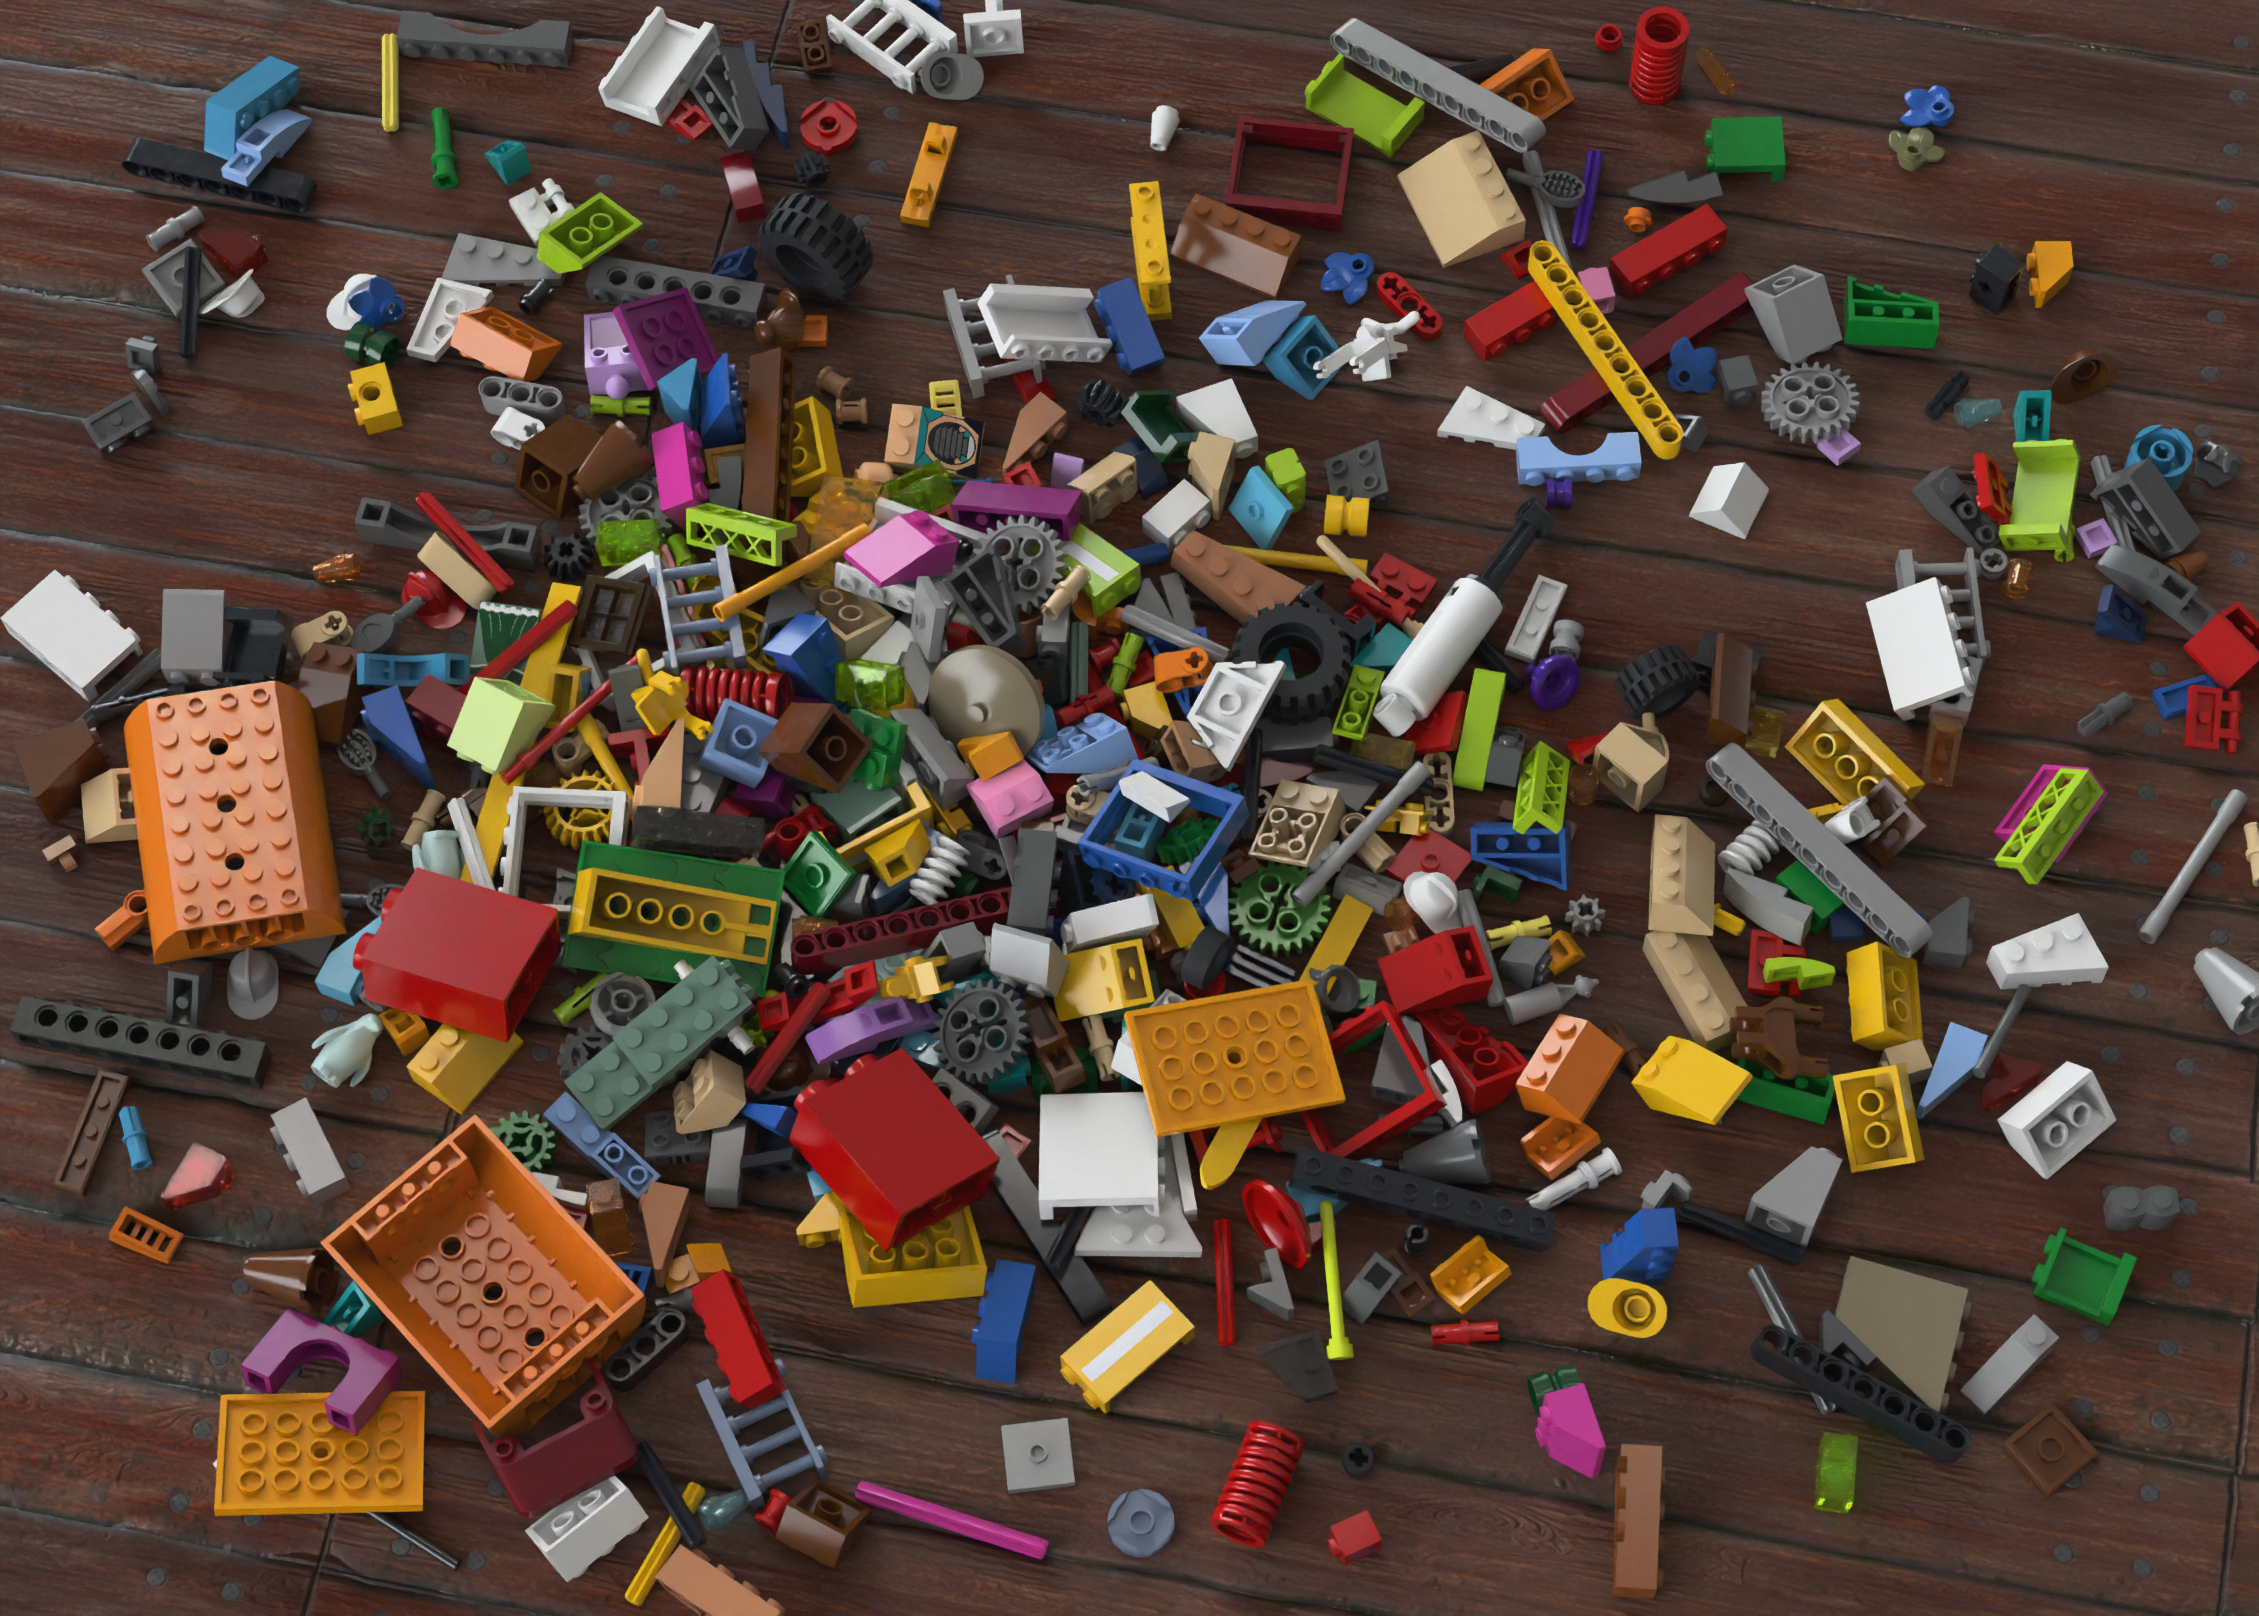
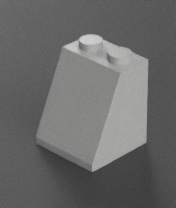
M1794 264L1744 289L1778 359L1791 364H1800L1808 359L1807 356L1816 352L1827 351L1833 347L1834 343L1842 340L1824 274Z
M163 590L161 670L168 683L175 685L180 682L183 685L202 683L206 686L222 684L213 679L212 676L213 672H224L233 624L223 619L225 608L232 607L225 590Z
M1811 1146L1753 1195L1744 1223L1804 1246L1806 1249L1834 1185L1843 1159L1838 1158L1829 1149H1817Z

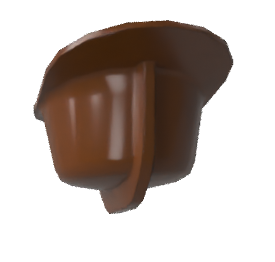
M2080 349L2072 353L2051 384L2053 400L2059 404H2070L2107 387L2117 373L2115 359L2108 354L2097 353L2091 349Z
M794 1045L763 1089L780 1092L790 1090L794 1086L806 1088L818 1080L826 1081L831 1073L830 1062L818 1065L809 1046ZM767 1049L762 1051L761 1054L757 1057L754 1067L757 1065V1063L762 1058Z

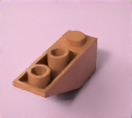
M1041 391L1020 410L1002 467L1003 475L1028 461L1031 463L1034 459H1040L1045 454L1048 446L1055 439H1061L1068 429L1067 411Z

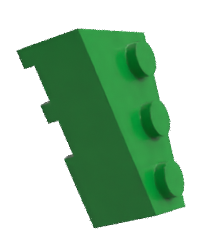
M1847 277L1843 298L1844 344L1934 349L1939 329L1938 302L1902 292L1900 296L1883 291L1884 286L1875 284L1874 287L1856 283L1857 278Z
M1739 1059L1738 1066L1750 1072L1753 1078L1736 1100L1824 1125L1835 1089L1833 1075L1828 1073L1825 1079L1809 1076H1797L1793 1080L1782 1079L1773 1075L1757 1061Z

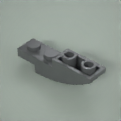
M2111 544L2094 566L2141 604L2150 600L2194 636L2218 613L2194 594L2198 589L2196 585L2169 567L2136 551Z

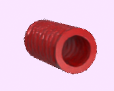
M1661 6L1651 8L1641 15L1637 23L1629 87L1636 99L1648 105L1669 103L1675 99L1681 88L1689 36V23L1687 18L1674 8Z
M686 665L680 676L681 680L685 681L689 688V694L686 699L688 704L685 708L691 715L705 722H714L725 698L763 714L766 713V715L777 720L781 718L791 703V684L786 673L771 672L768 675L765 671H760L756 674L753 670L744 672L742 669L733 671L730 668L722 671L719 667H714L710 671L707 666ZM780 688L783 689V702H780ZM779 706H782L781 713L778 717Z
M1251 1421L1242 1440V1447L1237 1452V1459L1232 1464V1471L1228 1474V1482L1223 1486V1494L1220 1495L1217 1501L1218 1505L1215 1507L1209 1520V1526L1215 1532L1233 1542L1252 1548H1264L1270 1535L1269 1532L1273 1528L1270 1521H1274L1278 1516L1276 1509H1279L1283 1504L1281 1498L1287 1494L1286 1486L1290 1485L1292 1481L1290 1474L1295 1473L1297 1469L1295 1463L1299 1462L1306 1447L1305 1442L1296 1434L1278 1425L1264 1421ZM1260 1431L1271 1432L1277 1434V1436L1275 1438L1267 1434H1262ZM1280 1436L1290 1441L1291 1445L1280 1440Z

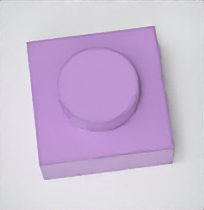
M1841 429L1840 437L1831 433L1829 442L1822 437L1818 440L1817 448L1837 466L1860 451L1861 443L1844 429Z
M2104 518L2076 528L2075 537L2088 559L2105 553L2111 544H2118Z

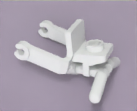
M1412 311L1399 322L1389 324L1379 323L1370 318L1362 319L1361 327L1357 330V339L1343 345L1322 361L1315 362L1313 369H1322V373L1316 375L1317 378H1328L1332 372L1350 361L1351 366L1358 365L1359 363V368L1353 369V373L1361 374L1363 381L1391 378L1389 360L1398 359L1397 353L1408 351L1407 345L1394 341L1393 335L1403 334L1420 320V314L1417 311Z

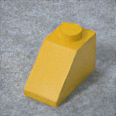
M1155 681L1123 690L1124 702L1119 703L1124 721H1130L1134 732L1147 738H1153L1163 725L1170 726L1173 720L1164 694L1156 689Z

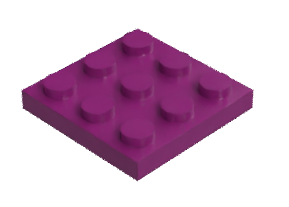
M687 287L618 305L612 310L649 391L659 389L657 381L691 358L698 360L701 376L709 374L719 360Z

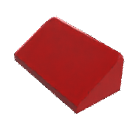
M1004 358V363L1017 361V359ZM1032 369L1009 375L1026 405L1040 391L1052 401H1057L1043 373L1042 382L1040 383L1036 382Z

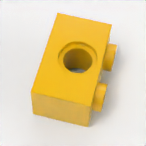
M385 362L350 371L353 383L348 384V389L352 401L358 400L359 407L354 408L359 426L365 424L368 435L403 426Z

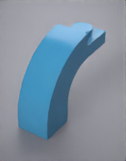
M440 653L418 656L357 654V685L375 686V688H390L397 685L399 689H416L427 673L452 688L462 687L470 680V655Z

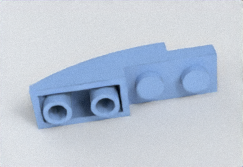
M289 109L279 110L265 116L251 126L235 142L237 151L221 168L222 176L248 187L274 156L278 158L283 157L309 127L312 119Z
M566 1091L543 1114V1118L566 1138V1142L635 1199L639 1200L641 1194L648 1191L651 1181L656 1182L661 1177L659 1173L614 1132H604L587 1110Z

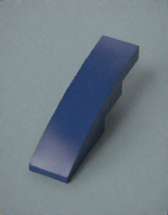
M743 42L745 56L767 124L782 147L788 149L790 144L782 85L772 86L768 63L758 64L755 42Z

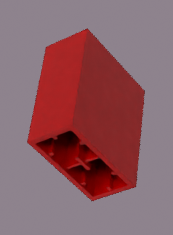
M417 867L403 890L392 888L387 894L381 911L382 924L375 935L366 932L358 940L353 954V968L363 973L366 1000L508 1043L561 952L558 909Z
M903 1048L880 1060L873 1053L866 1054L848 1068L844 1079L831 1086H828L824 1080L815 1081L807 1086L794 1102V1107L798 1110V1114L789 1136L790 1142L885 1252L890 1251L984 1197L1001 1159Z

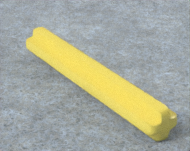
M393 33L390 35L384 34L382 37V125L386 132H395L399 128V46L396 39L397 35Z

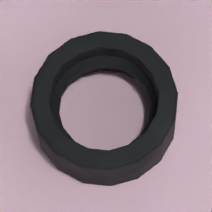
M1208 925L1199 933L1186 955L1181 969V979L1205 991L1221 972L1232 946V937Z

